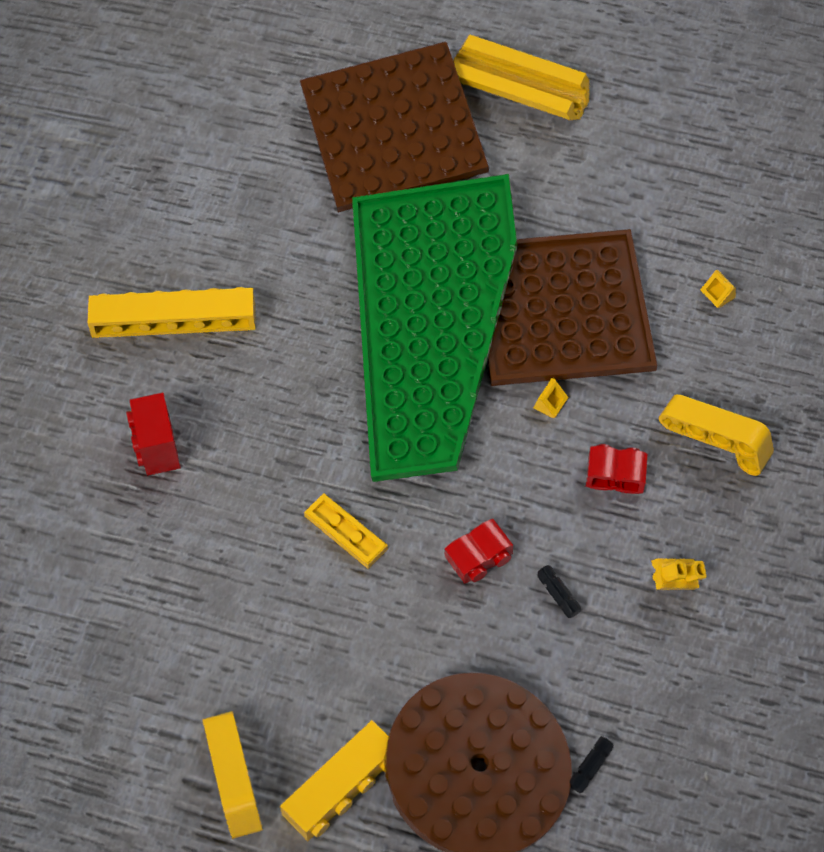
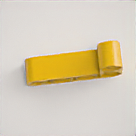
M674 395L659 416L660 423L672 432L735 453L738 466L744 472L753 476H758L774 453L770 430L763 423L683 395Z
M233 711L202 719L231 838L235 839L263 831Z

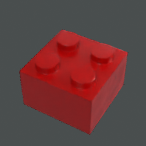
M164 392L130 399L131 411H127L126 414L132 432L131 440L138 466L145 467L147 476L181 469Z

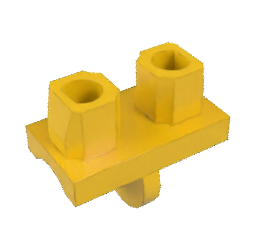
M667 558L651 560L652 566L655 569L652 578L656 583V590H694L699 588L698 581L706 578L703 561Z

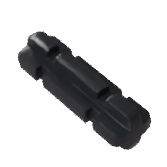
M550 565L544 566L538 571L537 577L542 584H546L547 591L558 606L563 607L562 611L568 618L576 616L580 613V604L576 599H572L571 592L560 577L555 576L556 572Z
M603 736L599 737L594 745V749L590 750L578 767V773L575 772L570 779V787L578 793L584 792L589 785V780L593 779L604 763L605 757H608L613 750L614 744Z

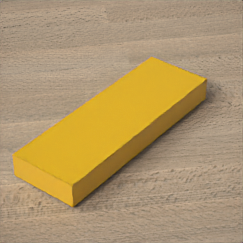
M325 493L304 512V516L367 569L388 550V545Z

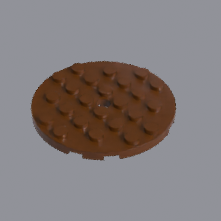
M484 673L450 675L426 685L414 694L403 706L391 727L384 756L386 781H388L394 798L393 803L399 814L419 837L443 852L524 851L539 841L555 824L565 807L571 786L572 766L570 751L565 735L554 715L527 689L508 679ZM475 757L484 758L486 770L482 772L474 770L471 766V759Z

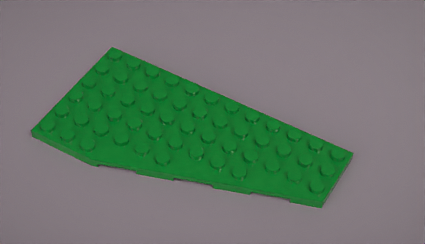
M509 174L352 197L370 472L373 482L458 471L518 246Z

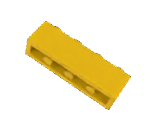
M371 720L280 805L282 816L307 841L313 836L316 838L320 837L329 828V821L337 814L339 816L343 815L352 806V799L360 792L364 794L370 790L376 782L374 778L382 771L385 772L384 756L388 735Z

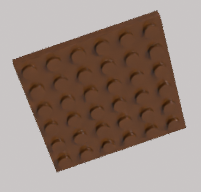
M447 41L300 80L338 213L353 209L352 197L451 183L489 172V166Z
M631 229L517 239L518 246L487 359L491 386L550 381L551 378L565 380L653 372L657 370L658 365Z

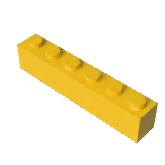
M236 287L234 289L210 288L195 291L185 289L174 292L154 291L152 293L128 292L126 294L110 295L102 293L91 295L88 299L87 324L92 338L256 330L253 288Z

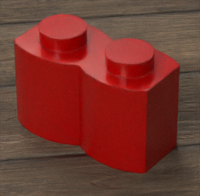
M607 444L590 447L586 487L596 490H616L628 494L643 493L646 484L648 453L632 447L618 450Z
M490 519L444 548L445 558L464 584L470 581L477 582L485 577L489 568L494 566L501 567L510 561L513 554V544L495 520Z

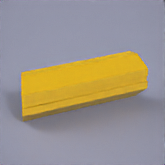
M470 34L453 60L460 83L568 120L581 119L583 111L589 102V79L586 73Z

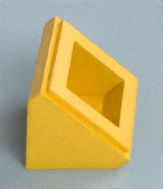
M715 270L700 289L717 308H721L736 298V288L719 270Z
M551 378L533 408L551 418H556L569 397L557 381Z

